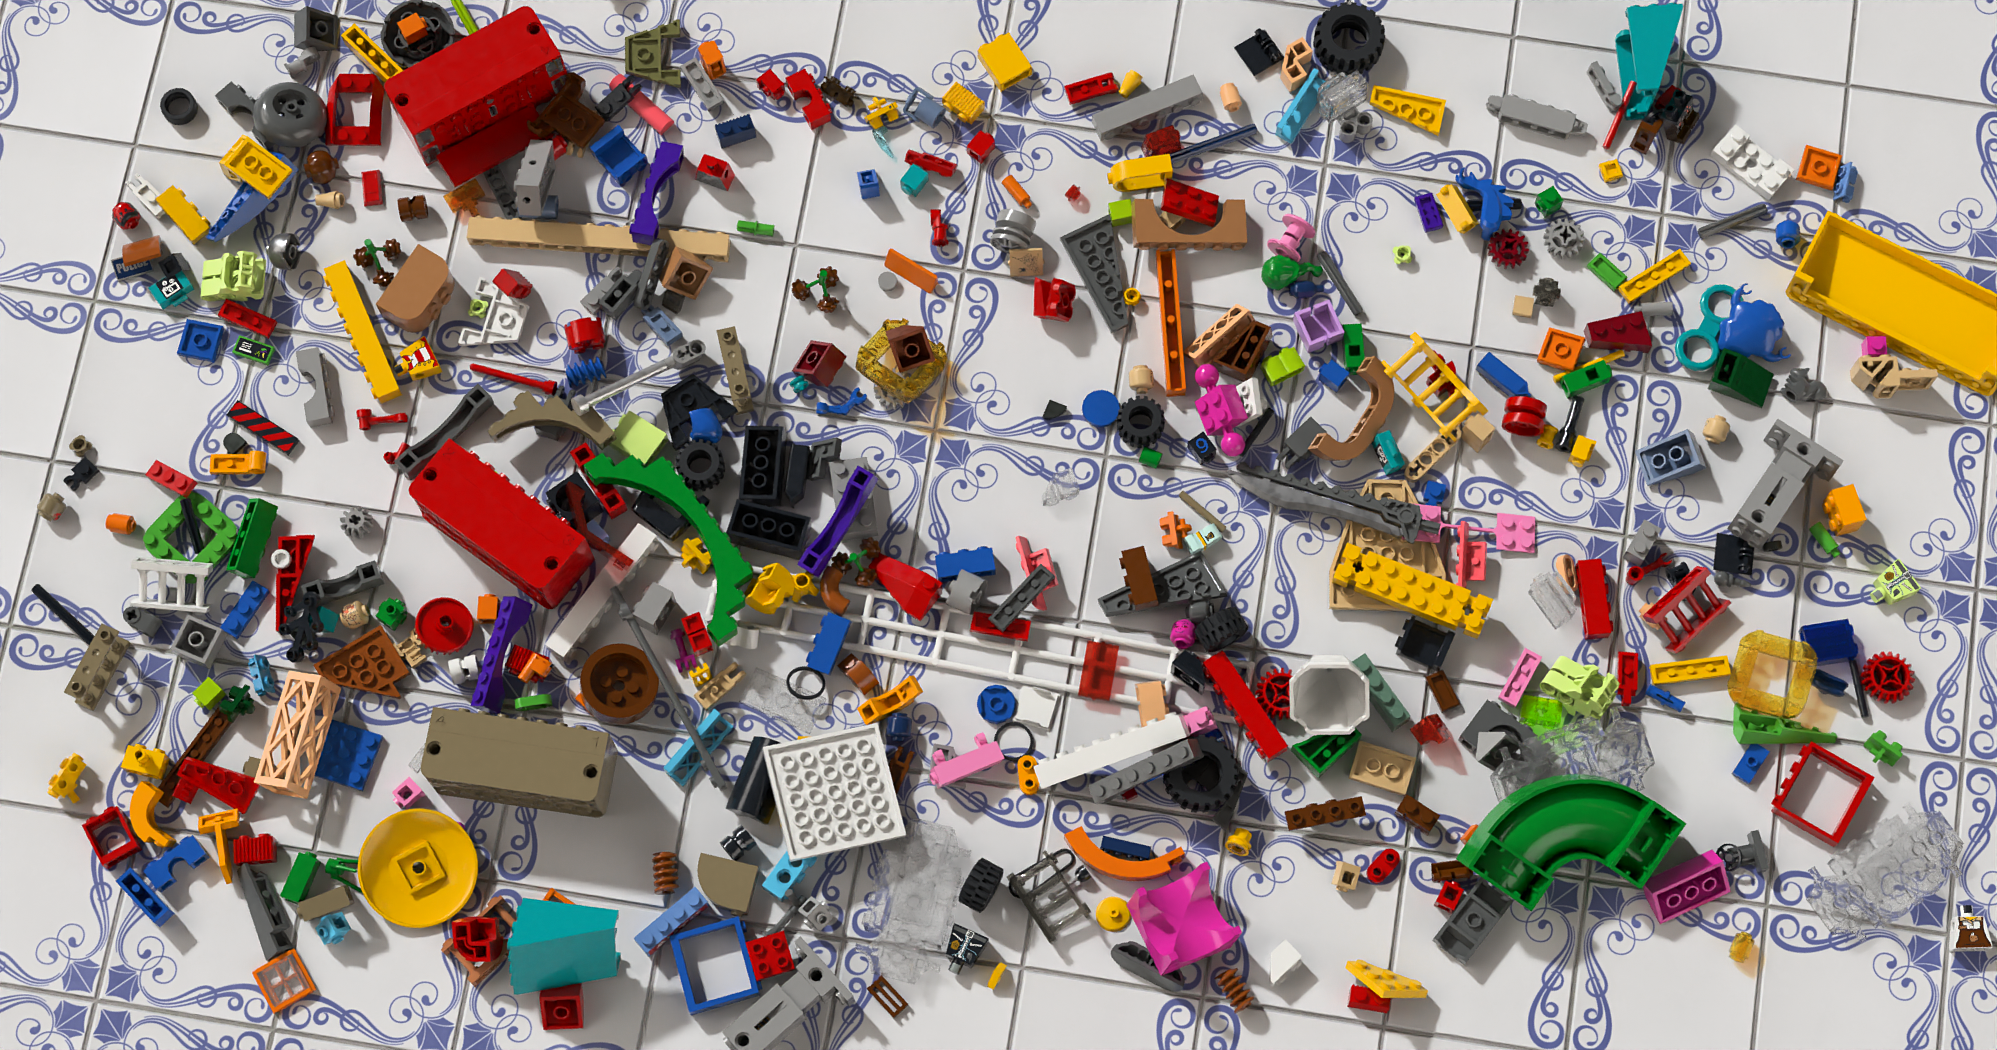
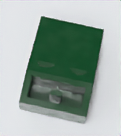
M1723 348L1708 389L1762 408L1774 374L1744 355Z

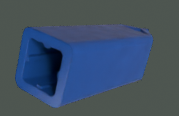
M1488 352L1478 363L1476 370L1509 397H1531V394L1528 393L1527 381L1492 353Z

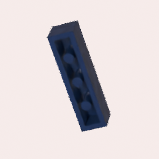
M1103 836L1100 849L1105 853L1112 852L1116 856L1125 855L1129 859L1138 858L1139 861L1149 860L1151 846Z

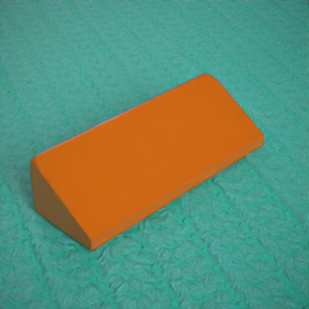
M889 249L884 266L924 291L932 293L938 284L937 275L894 249Z

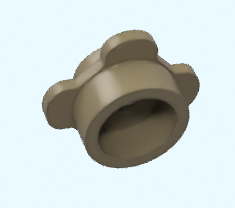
M79 435L69 444V448L74 450L78 457H83L87 450L92 449V443L87 442L85 436Z

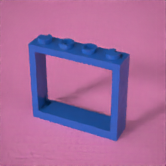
M739 916L669 936L690 1015L760 996L759 990L762 989L761 981H756L745 943L750 941L745 940L744 936L747 928L745 922L740 921ZM735 925L751 989L696 1004L680 941Z

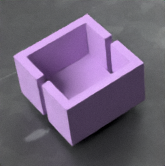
M1330 300L1314 305L1312 310L1313 316H1310L1311 307L1294 313L1293 322L1307 353L1323 348L1324 343L1328 346L1343 340L1344 330Z

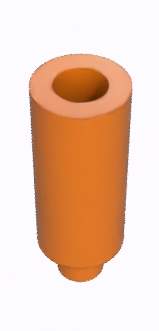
M1013 175L1007 176L1002 181V185L1020 206L1024 205L1026 209L1030 208L1032 203L1029 201L1030 196Z

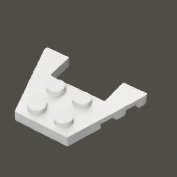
M479 277L475 294L493 299L482 332L463 328L458 341L459 346L519 342L529 306L515 297L505 295L496 285L489 283L483 277Z

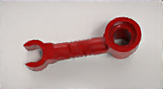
M359 409L356 411L360 430H370L371 425L408 422L406 413L372 417L371 409Z
M1663 553L1656 561L1643 568L1633 566L1627 572L1626 582L1629 585H1634L1644 575L1655 569L1669 566L1672 560L1664 562L1662 558L1667 553Z

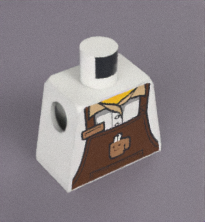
M1972 905L1960 906L1961 916L1951 920L1949 952L1988 951L1993 948L1984 916H1973Z

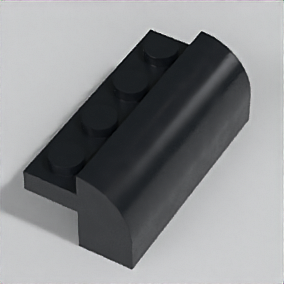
M754 736L726 809L739 816L750 817L764 825H768L776 803L762 749L765 746L780 744V742L766 737Z

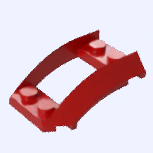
M339 74L329 89L327 100L326 146H381L382 107L385 89L375 74ZM338 93H372L369 126H336Z

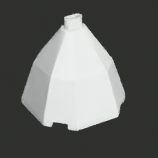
M1314 655L1289 680L1290 718L1294 721L1297 720L1310 735L1351 734L1360 722L1366 721L1369 718V679L1344 655Z

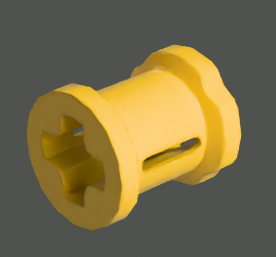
M1544 424V430L1540 439H1537V445L1545 449H1552L1554 446L1553 440L1558 433V429Z

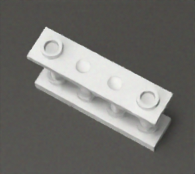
M136 557L131 561V569H137L139 572V598H135L130 602V606H135L140 610L157 608L190 611L196 615H204L212 609V604H204V580L213 571V563ZM149 570L157 571L158 600L147 599V572ZM168 572H174L178 575L177 601L166 600V574ZM188 574H195V577H197L196 603L185 602V576Z

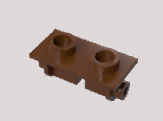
M1458 860L1431 863L1432 881H1437L1438 883L1440 881L1452 880V878L1469 879L1470 876H1473V871Z

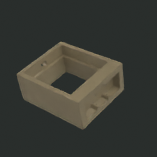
M343 885L299 902V907L296 909L299 918L304 919V922L355 904L349 886Z

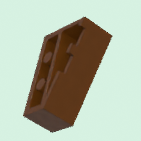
M1253 320L1237 336V339L1225 348V351L1219 357L1212 360L1213 366L1216 367L1218 372L1242 382L1252 378L1273 337L1271 327Z
M1144 546L1121 551L1122 558H1119L1121 569H1126L1127 575L1123 577L1126 587L1131 589V594H1128L1130 605H1135L1136 611L1157 606L1158 600Z

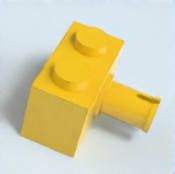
M140 744L127 746L121 765L123 770L158 780L164 779L170 760L165 751L154 748L153 751L147 750L146 746Z

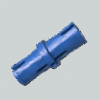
M1650 684L1645 695L1661 702L1662 706L1665 704L1679 713L1686 703L1671 695V692H1665Z

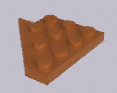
M381 625L313 665L319 675L338 686L401 699L402 697L394 684L410 675L409 670Z

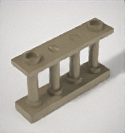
M733 326L716 330L732 402L738 410L736 415L753 412L754 407L736 328Z
M101 623L64 691L65 694L76 698L74 701L76 704L91 711H94L131 644L128 640L118 636V630Z

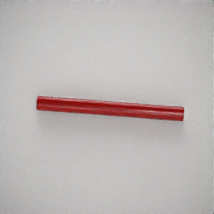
M1630 81L1622 99V104L1619 106L1602 147L1605 149H1610L1637 85L1634 81Z

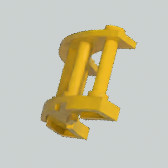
M1414 332L1409 336L1414 341L1413 347L1391 367L1384 360L1381 362L1386 367L1384 372L1391 379L1395 377L1413 396L1411 401L1418 408L1421 406L1441 427L1439 432L1446 439L1450 437L1455 442L1457 439L1451 432L1473 412L1479 411L1484 416L1488 410L1426 342ZM1423 351L1427 355L1426 361L1403 381L1396 372L1414 355ZM1436 365L1442 371L1439 374L1440 377L1417 396L1409 385L1430 366ZM1451 381L1457 387L1454 390L1455 393L1432 412L1425 405L1424 401L1445 382ZM1465 396L1469 400L1468 407L1445 426L1438 417L1460 397L1463 398Z

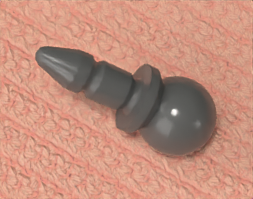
M1719 571L1714 576V582L1718 586H1751V583L1746 580L1733 578V574L1728 575L1724 571Z

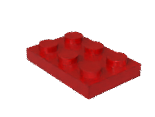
M1167 178L1164 183L1161 210L1213 227L1216 223L1219 195Z

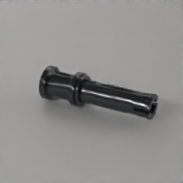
M1575 395L1572 397L1565 425L1560 429L1559 442L1555 445L1559 451L1569 453L1573 449L1571 445L1577 435L1575 429L1584 402V398Z

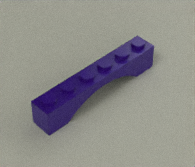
M662 141L660 148L656 149L655 162L651 163L650 177L646 178L645 192L641 193L640 207L635 210V222L631 223L629 234H632V241L634 243L651 246L652 242L658 237L659 224L653 211L655 198L662 185L672 175L680 171L684 159L683 145Z
M857 466L847 483L844 494L833 516L820 535L806 549L797 564L798 566L817 578L820 577L879 479L874 474Z
M503 596L493 633L489 640L487 653L484 657V663L478 676L477 686L472 696V707L490 714H500L506 696L502 679L504 656L513 636L528 622L533 604L516 596Z

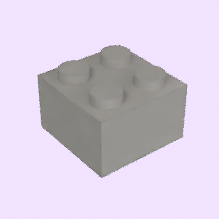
M652 582L650 586L648 585L644 589V597L641 602L635 604L633 616L639 626L658 635L677 602L672 591Z
M187 615L170 650L177 656L210 669L227 634L219 627Z

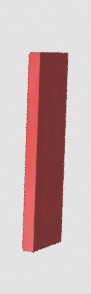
M534 106L526 107L517 112L518 114L511 115L436 155L438 163L453 186L457 187L524 151L529 146L531 139H545L538 137L528 129L527 121L533 122L540 116Z

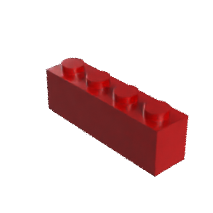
M1602 559L1578 560L1575 567L1585 640L1608 638L1611 632H1613V621L1609 620L1611 604L1607 602L1606 597L1609 590L1608 584L1604 582V576H1606L1605 564L1602 565Z

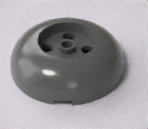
M409 0L399 4L388 13L384 19L380 36L387 55L398 65L409 68L454 43L455 31L452 19L443 7L435 2ZM417 13L419 18L423 17L428 25L426 28L428 35L408 45L397 22ZM418 47L416 51H412V49Z
M283 82L268 87L258 96L253 107L252 118L257 131L266 136L268 141L283 147H303L311 144V141L316 138H320L325 132L327 108L322 98L311 88L299 83Z

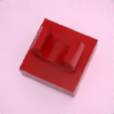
M180 778L172 796L191 804L199 788Z

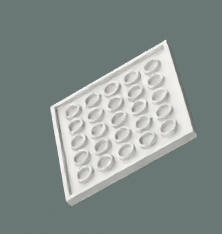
M878 723L763 747L762 750L790 862L906 836Z

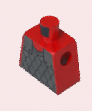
M704 154L697 168L695 180L728 191L735 174L728 162Z

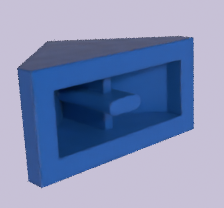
M875 169L857 172L861 198L879 197L880 191Z

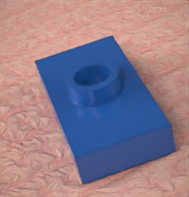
M1750 744L1732 772V775L1749 785L1770 751L1759 744Z

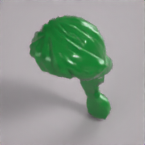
M1277 255L1275 257L1272 256L1264 263L1261 277L1268 288L1281 290L1306 272L1310 271L1313 276L1320 277L1323 273V268L1309 262L1298 264L1287 256Z

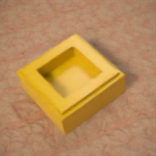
M1617 159L1599 164L1604 183L1623 177Z

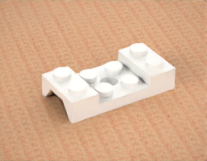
M1735 124L1712 150L1710 156L1769 201L1786 179L1790 178L1795 169L1782 159L1777 161L1749 139L1750 135ZM1754 161L1756 167L1750 168L1746 162Z

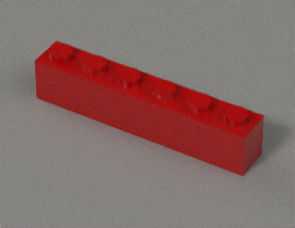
M1221 650L1204 661L1202 668L1205 678L1207 680L1210 678L1214 684L1212 687L1218 696L1221 694L1225 700L1223 703L1228 711L1232 710L1236 716L1234 720L1237 725L1245 729L1247 732L1245 736L1250 743H1254L1257 747L1256 752L1262 760L1265 759L1268 763L1287 751V743L1224 651Z

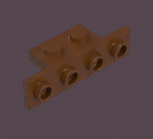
M1362 796L1339 801L1332 799L1319 805L1312 803L1304 808L1284 812L1288 831L1366 816Z

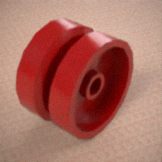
M1524 396L1506 399L1504 407L1506 414L1503 416L1501 425L1503 430L1515 435L1529 437L1539 436L1543 433L1545 424L1543 419L1547 412V405L1544 402Z

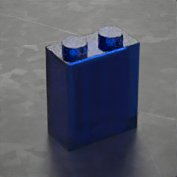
M1848 619L1805 625L1798 631L1807 668L1848 662L1857 657L1858 646L1853 640L1854 629L1852 624H1849Z

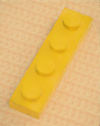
M1678 249L1619 286L1618 290L1628 304L1689 267L1691 262L1682 250Z
M1727 655L1649 666L1652 685L1731 675Z

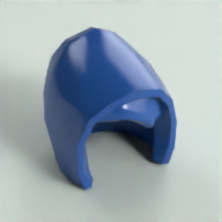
M702 408L689 412L691 417L689 422L692 429L690 437L692 440L699 442V439H703L704 443L707 440L711 443L720 441L723 429L712 409Z

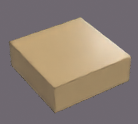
M1515 295L1512 315L1531 318L1534 298Z

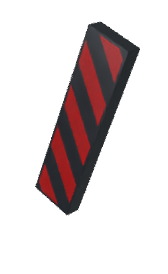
M238 400L226 414L228 418L288 456L300 441L294 435Z

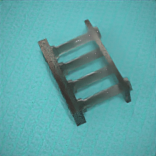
M1045 850L1043 852L1046 857L1045 860L1021 876H1015L1012 872L1006 877L1052 945L1058 941L1056 938L1058 932L1082 915L1087 920L1091 919L1089 916L1091 910L1085 902L1081 904L1056 866L1058 860L1054 854H1048ZM1051 865L1057 875L1034 891L1026 892L1023 888L1025 882ZM1062 882L1068 892L1043 909H1037L1034 905L1036 898ZM1073 898L1079 908L1055 925L1051 924L1048 926L1044 920L1047 918V915Z

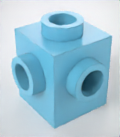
M342 912L324 916L320 920L321 923L315 928L324 945L341 942L344 939L343 936L351 929Z

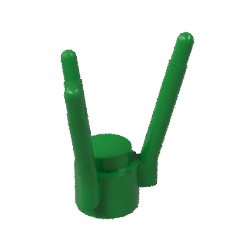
M338 857L337 859L329 858L326 863L325 873L331 874L332 879L338 880L362 893L361 888L339 876L343 875L344 871L356 873V869L347 867L345 864H358V860Z

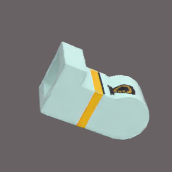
M1213 523L1194 534L1186 536L1184 544L1190 554L1193 555L1217 543L1223 536Z

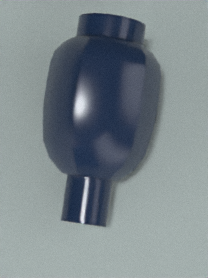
M1300 280L1295 281L1293 285H1289V295L1298 299L1310 298L1316 293L1324 292L1323 285H1315L1312 281Z

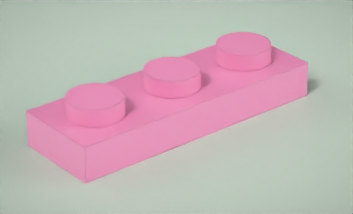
M1527 648L1524 649L1498 697L1500 701L1513 708L1516 707L1542 656Z

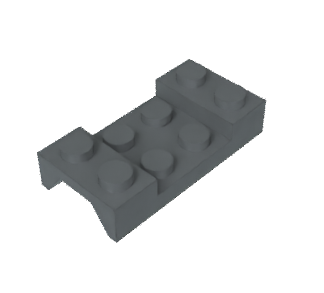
M1481 877L1432 941L1465 965L1513 903V900L1501 895Z

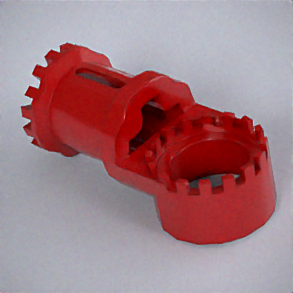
M931 209V226L934 231L932 245L944 247L949 244L947 240L949 226L941 223V209Z

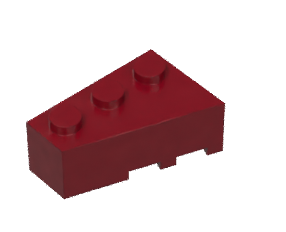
M1642 311L1586 324L1584 329L1588 348L1603 350L1622 349L1627 352L1642 351V353H1649L1652 347Z

